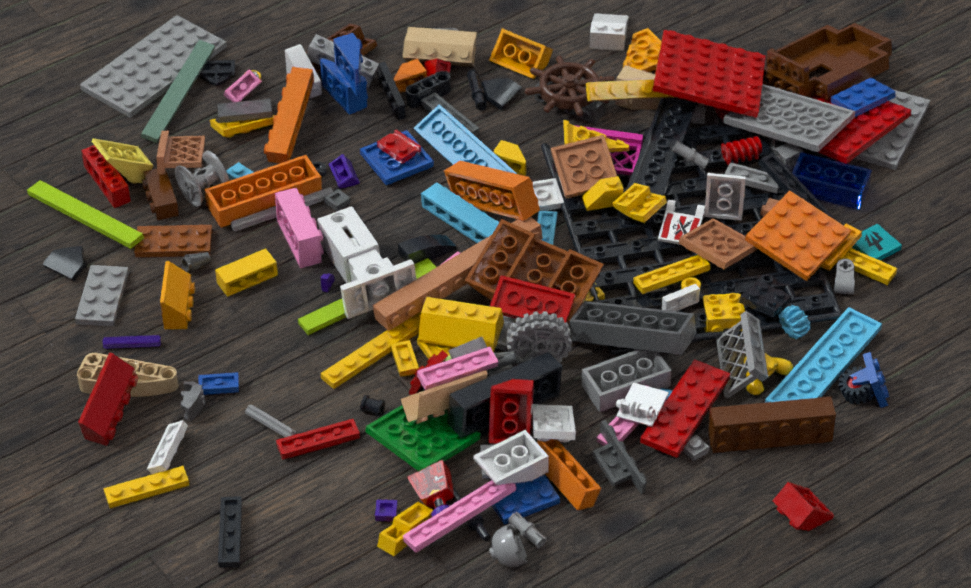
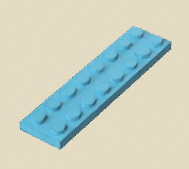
M848 307L765 399V403L822 397L882 329V323Z

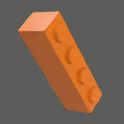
M537 439V444L548 455V473H546L548 478L577 510L593 507L601 487L558 439H550L549 441Z

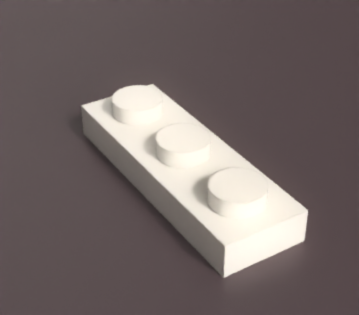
M184 421L168 424L148 465L147 470L151 474L167 471L170 467L171 460L177 452V448L188 427Z

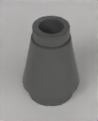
M208 252L186 254L181 259L182 267L186 272H194L211 262Z

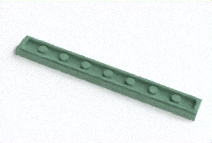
M202 40L197 42L142 131V138L155 143L159 142L161 131L167 129L215 50V45Z

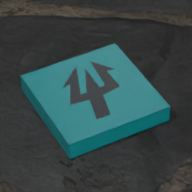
M875 224L862 231V237L852 247L856 251L877 260H882L900 251L902 245L880 225Z

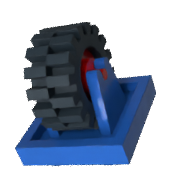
M871 352L865 353L863 357L866 368L860 366L859 369L853 367V371H850V369L846 370L847 374L843 373V378L839 379V388L847 402L850 401L851 404H854V402L860 404V401L866 403L867 398L871 400L872 396H876L880 408L888 406L886 398L889 397V393L884 384L886 381L883 372H878L881 369L877 358L873 359Z

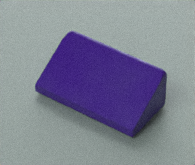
M344 154L329 163L340 189L360 183L351 161Z

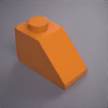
M418 59L401 64L393 79L399 93L405 92L409 85L426 78L427 71Z

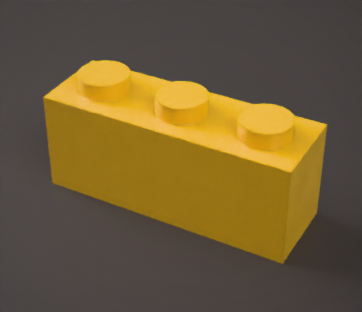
M267 249L258 251L215 270L217 284L227 297L278 275L277 263Z

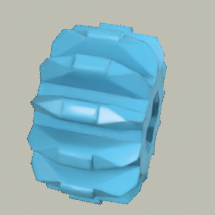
M788 306L779 314L782 328L786 334L788 333L789 337L798 339L810 330L808 316L804 314V311L799 306Z

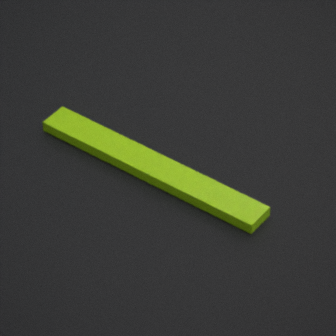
M41 180L27 189L29 196L130 249L144 239L143 233Z
M428 258L414 264L416 279L436 268ZM337 300L299 318L298 324L307 335H310L346 318L343 300Z

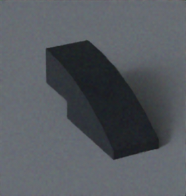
M425 235L398 243L400 257L404 261L411 259L413 263L427 258L431 261L457 249L456 245L447 235Z

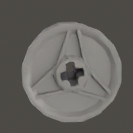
M208 150L202 156L204 168L195 169V173L192 174L186 167L181 165L175 168L176 181L182 194L196 207L202 204L201 189L210 188L211 184L216 186L229 181L228 174L221 161L214 153Z

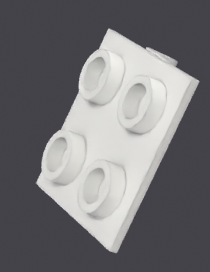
M633 383L626 398L617 401L616 407L619 408L616 416L652 427L669 392Z

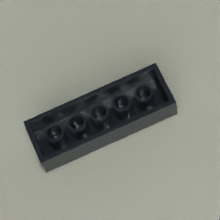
M547 352L451 393L449 397L448 425L461 438L490 425L491 386L512 379L534 380L533 404H541L559 396L562 365Z

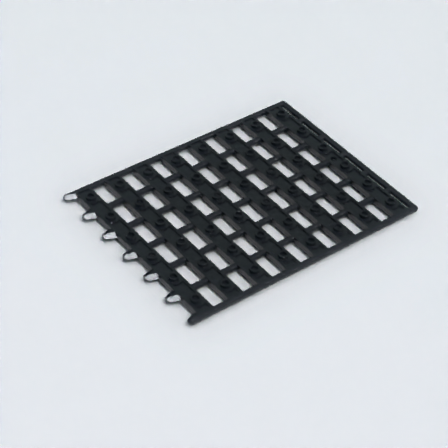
M716 117L713 125L697 128L689 126L683 144L690 149H696L695 152L708 158L709 161L705 168L702 169L691 161L687 162L686 158L679 155L672 174L698 170L700 177L678 181L670 179L664 196L666 200L676 201L675 213L695 216L697 205L705 206V202L682 206L679 199L706 195L707 173L705 169L728 166L722 156L721 149L698 152L696 145L721 141L726 144L731 142L730 140L758 136L762 144V153L759 154L757 160H755L753 155L751 161H748L747 157H745V162L743 163L760 161L762 158L773 153L767 138L761 134L725 124L724 120L720 117ZM647 127L644 131L643 144L650 127ZM546 143L541 144L551 179L556 178L564 201L561 204V209L575 251L602 264L618 261L620 267L618 270L600 272L589 291L590 296L594 297L592 302L662 310V298L681 290V288H674L673 284L666 286L667 290L637 294L633 277L681 261L665 262L662 254L688 250L679 244L658 241L659 236H655L653 229L661 228L666 208L659 209L654 224L618 216L610 217L607 209H614V206L587 211L582 200L583 195L565 199L551 154V147ZM634 150L626 151L628 155L636 153ZM622 153L616 156L619 158V161L626 158ZM738 158V165L742 164V162L740 161V158ZM627 162L626 164L622 165L624 168L627 169L633 168V165L630 162ZM617 174L621 182L627 181L628 183L632 176ZM745 185L742 215L753 214L756 221L727 225L725 219H714L746 236L763 218L760 215L763 205H766L768 199L780 201L786 195L782 189L777 193L770 192L753 195L752 187ZM600 211L602 218L579 222H573L571 216ZM704 217L702 221L711 220L713 218ZM645 230L648 238L619 242L616 234ZM609 236L611 241L610 244L582 248L580 242L583 239ZM759 249L726 269L719 268L716 264L707 260L710 263V270L692 276H701L704 283L701 284L699 302L693 305L703 304V296L730 293L742 295L759 281L791 295V302L785 308L791 305L799 306L804 311V314L808 316L807 319L810 321V324L836 320L843 314L823 267L820 266L806 281L790 270L785 271L783 265ZM655 256L657 264L628 268L625 260ZM774 264L777 273L748 277L745 269ZM738 270L740 275L738 279L711 283L709 274ZM822 285L825 293L796 298L793 289ZM595 287H599L602 291L627 287L630 296L600 300ZM744 306L745 311L760 320L761 331L782 328L780 321L777 320H779V314L784 309L775 317H770L748 306ZM706 313L694 314L696 333L699 334L695 335L691 343L720 338L729 329L725 328L720 332H706ZM607 345L611 355L635 351L633 348H618Z

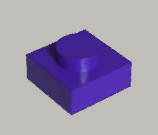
M376 500L375 521H393V518L397 516V500Z

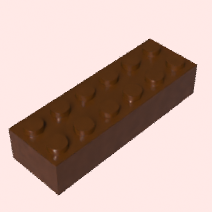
M831 396L710 408L708 429L712 453L832 442L836 412Z

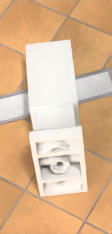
M352 206L317 219L319 230H321L323 235L322 247L346 282V284L340 286L345 315L348 319L373 310L372 305L416 280L415 266L411 259L393 266L388 257L381 258L378 243Z

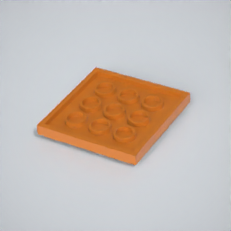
M789 191L745 236V241L807 281L850 236L851 230Z

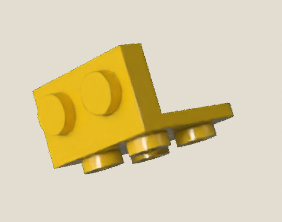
M730 293L703 296L707 318L706 332H720L725 328L730 329L741 321L740 315L745 312L744 305L739 303L741 294Z

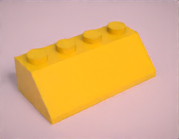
M427 297L421 311L418 340L424 343L458 347L483 336L486 346L490 347L494 353L504 325L502 309Z

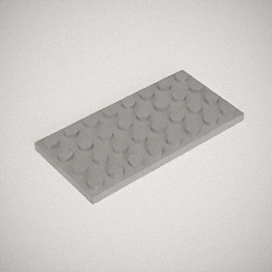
M176 15L82 82L80 89L131 118L168 91L199 40L215 45V50L209 60L225 49L227 43Z

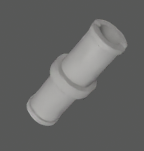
M679 141L676 142L672 149L673 152L686 158L687 162L691 161L702 169L705 168L709 161L708 158L695 152L696 149H690Z
M518 512L510 516L509 523L513 524L520 531V535L523 538H528L537 548L542 547L546 543L547 538L535 529V525L532 522L526 521Z

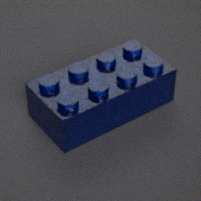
M800 153L792 173L816 199L860 210L870 187L872 170Z

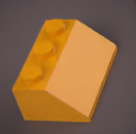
M502 28L489 61L534 79L536 76L530 73V69L534 67L543 70L548 65L553 49Z
M170 261L165 262L160 298L164 329H187L188 321L192 320L190 308H193L194 303L192 294H195V282H191V275Z

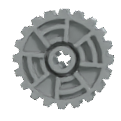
M537 311L533 312V315L524 314V318L518 317L516 323H511L510 329L507 330L508 352L514 351L517 363H524L547 352L560 363L562 362V357L566 358L568 351H571L572 341L569 324L567 322L564 323L562 317L557 318V314L554 313L548 315V312L544 311L542 314H539Z

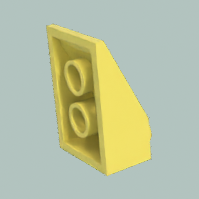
M92 139V143L104 158L133 184L142 183V179H145L144 171L152 170L154 166L138 146Z

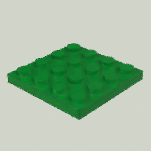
M403 405L367 425L365 431L417 471L441 460L445 462L480 440L479 432H474L461 438L448 425V410H444V415L434 418L433 414L427 416L428 420L416 423V420L408 422Z

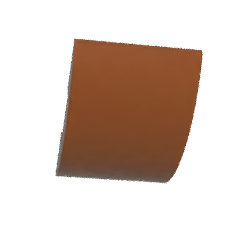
M501 219L466 277L465 282L490 300L494 296L501 275L574 293L576 298L567 321L570 326V319L584 302L604 264L571 249L567 252L536 238L534 233Z

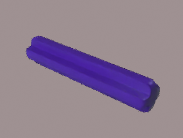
M159 335L103 338V347L105 349L159 347L161 345V337Z

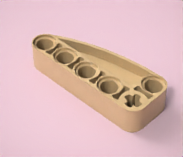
M89 353L85 356L77 372L79 388L82 392L91 394L108 355ZM119 357L133 366L138 376V383L130 392L131 397L160 395L177 390L179 385L177 372L174 367Z

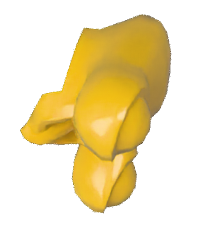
M765 353L768 376L775 371L781 375H788L793 369L790 361L770 357ZM747 371L746 377L750 375L749 371ZM758 378L746 386L747 391L753 395H760L764 391L763 384Z

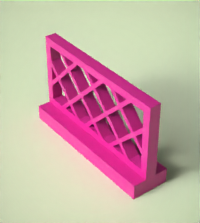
M586 127L588 130L606 135V138L614 141L617 139L621 140L625 144H629V150L636 151L631 156L626 151L609 152L612 161L615 163L616 173L632 175L643 147V135ZM622 153L626 158L619 162L615 157ZM627 162H630L633 165V168L627 169L624 168L622 165L626 164Z

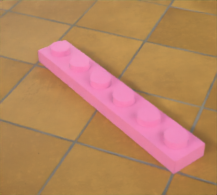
M491 480L404 534L403 541L417 553L516 491V486L514 483L496 485Z

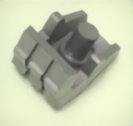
M184 381L185 391H181L183 401L181 400L180 407L185 410L184 419L191 422L201 412L203 406H205L204 390L202 385L193 381Z

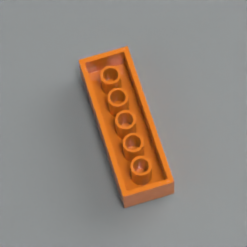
M307 155L207 188L205 189L206 204L220 228L231 225V222L276 206L275 193L297 188L300 195L306 196L322 190L321 176Z
M458 161L444 170L450 191L459 195L477 209L522 221L540 211L538 198L535 195L533 182L530 177L465 161Z

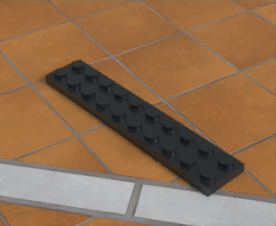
M678 97L661 98L627 189L634 183L649 186L651 193L665 195L679 154L673 152L672 149L677 141L682 144L684 143L697 107V102ZM618 210V217L635 220ZM659 210L646 222L654 224Z

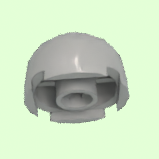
M513 524L506 525L497 530L492 538V547L489 548L493 560L498 559L501 565L505 567H517L527 563V560L524 559L527 558L520 536H514L513 531H516Z

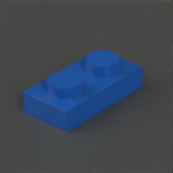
M238 372L199 375V385L203 386L204 395L239 392Z

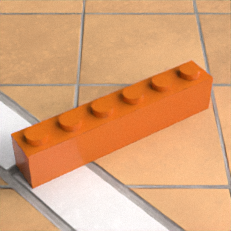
M292 67L291 72L287 74V84L282 89V100L278 102L277 106L278 113L273 118V129H270L268 144L264 146V154H266L268 162L283 163L291 159L315 81L313 69Z

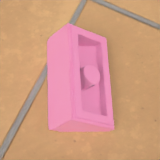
M249 69L224 92V96L232 102H240L262 81Z

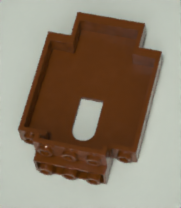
M856 23L841 30L826 25L777 50L773 48L767 50V67L764 68L763 84L805 97H811L816 94L829 100L839 92L888 70L889 56L892 55V40ZM820 67L830 70V72L818 78L813 77L809 79V73Z

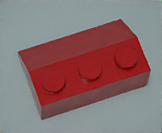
M512 379L491 386L489 443L498 444L524 430L530 436L532 435L534 380Z

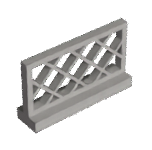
M747 311L740 315L741 321L716 339L720 369L728 372L730 367L734 366L730 372V379L723 388L726 398H730L757 378L761 381L768 378L760 320ZM742 329L743 331H742L741 335H740V336H737V335L739 334L740 330ZM729 338L726 346H724L723 342ZM735 339H737V342H736L734 348H731L732 345H733V343H734V341H735ZM743 342H744L745 345H744V347H743V349H742V351H741L740 348H741V346H742V344H743ZM729 351H730L731 354H730L728 360L726 361V357H727V355H728V353H729ZM737 354H740L736 363H734L733 361L735 360ZM745 356H746V357H747V360H746L745 364L742 365V362H743V360H744V358H745ZM739 368H742L738 377H735ZM747 371H749L750 375L744 379ZM733 380H735L733 387L730 388Z

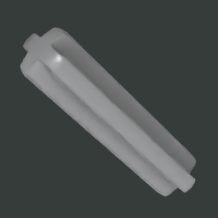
M249 405L245 410L247 415L283 437L296 435L295 430L253 405Z

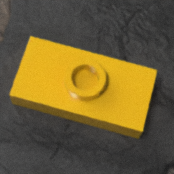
M410 340L391 344V351L400 377L415 374L419 366Z

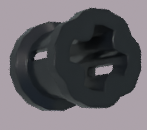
M366 394L361 401L360 411H368L376 414L377 417H381L386 405L385 400L381 399L379 401L370 398V395Z

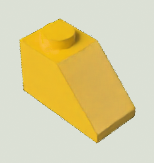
M501 140L493 153L517 174L526 176V160L518 145Z
M619 176L600 179L582 196L587 211L613 207L612 203L623 194V186Z

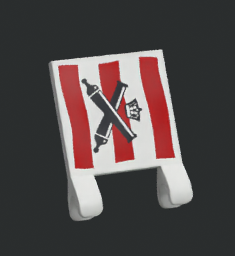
M668 200L658 241L679 244L681 236L701 225L705 214V206L697 205L696 214L693 216L675 213L676 201Z

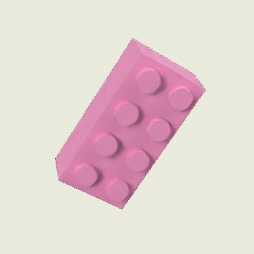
M297 188L275 193L277 222L299 267L304 268L322 263L321 255L324 254L321 241H323V235L321 230H317L316 220L311 218L310 209L308 206H305L303 195L299 194Z

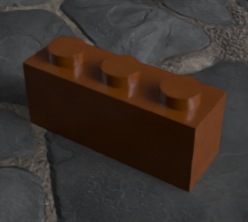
M157 169L144 171L145 179H142L143 189L147 190L145 191L147 201H151L149 203L151 213H155L157 220L179 216L177 200L167 171H165V174H158Z

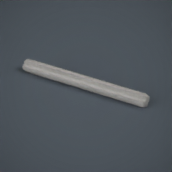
M329 187L303 196L305 206L325 201L324 197L333 192L332 188ZM276 206L232 221L231 227L233 231L236 232L276 218Z

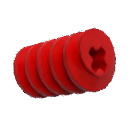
M755 136L753 139L747 138L746 140L741 139L739 142L733 141V143L721 144V152L729 166L731 160L738 164V158H740L742 163L745 162V157H747L748 161H751L752 155L757 160L759 154L762 153V144L759 137Z

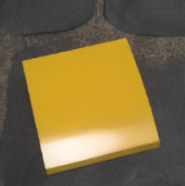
M634 183L612 204L617 210L628 217L645 223L667 201L665 196L651 193L649 186Z

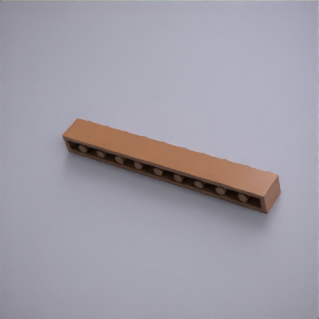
M532 217L525 221L517 219L512 222V224L534 233L536 238L543 239L541 225ZM491 235L372 305L375 319L389 331L420 313L427 297L443 299L467 284L465 282L466 277Z

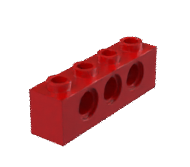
M93 145L81 150L84 167L111 205L116 208L131 202L127 183L117 169L104 158L96 146Z

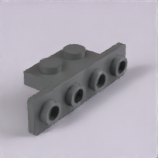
M606 420L601 421L600 432L608 444L594 450L593 457L613 487L631 479L641 494L644 493L647 484L645 475L637 469L634 458L629 457L624 443L618 440L612 425H608Z

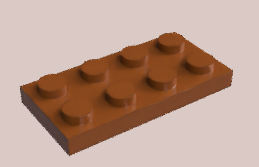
M212 225L137 227V231L143 233L144 239L135 245V257H183L186 254L208 252L210 255Z

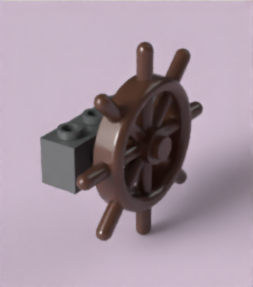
M559 55L556 57L558 64L549 67L545 71L534 67L530 69V73L540 77V81L535 87L527 88L524 92L526 95L535 94L536 101L546 104L544 112L549 113L553 108H556L593 124H596L606 113V104L610 100L588 101L587 91L584 88L588 82L614 81L613 76L598 77L596 72L591 69L595 64L594 59H589L584 65L575 62H564L563 57Z

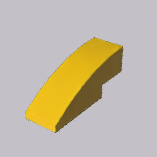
M420 502L415 503L394 517L392 525L379 534L377 547L395 556L407 546L403 541V535L432 518L431 512L433 510Z

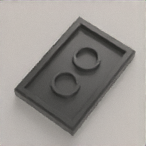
M270 99L217 104L219 123L272 118Z

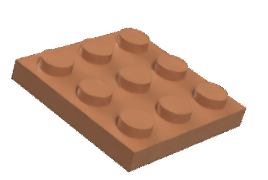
M604 135L551 148V154L565 199L585 194L600 179L617 177Z
M714 218L686 233L679 239L680 245L723 269L757 250L756 247L745 241L744 235Z

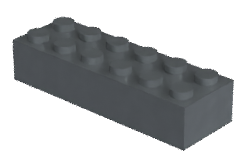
M584 301L570 319L572 341L593 343L601 346L609 345L618 348L648 350L656 353L664 352L682 355L696 335L695 317L692 313Z

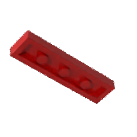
M354 419L278 439L276 440V445L283 460L359 439L360 433Z

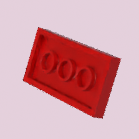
M501 275L490 307L501 308L503 316L514 319L518 317L524 318V314L527 313L533 315V312L538 311L539 314H542L545 311L548 312V315L557 314V318L562 317L564 323H566L576 295Z

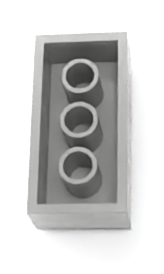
M635 350L582 369V387L599 412L616 407L619 399L626 398L633 383L647 385L659 390L660 388L665 389L671 386V369L659 353L648 350Z

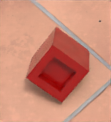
M438 58L425 61L424 68L427 71V77L440 71H446L450 74L451 62Z

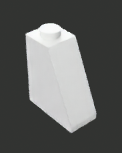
M301 44L286 49L287 74L291 72L292 67L313 69L315 81L309 99L321 95V80Z

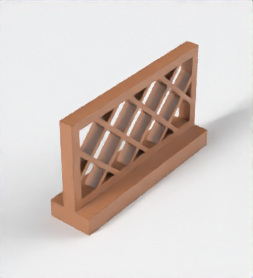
M161 131L157 152V173L165 174L166 168H176L179 165L186 168L202 167L205 136L169 137V131Z

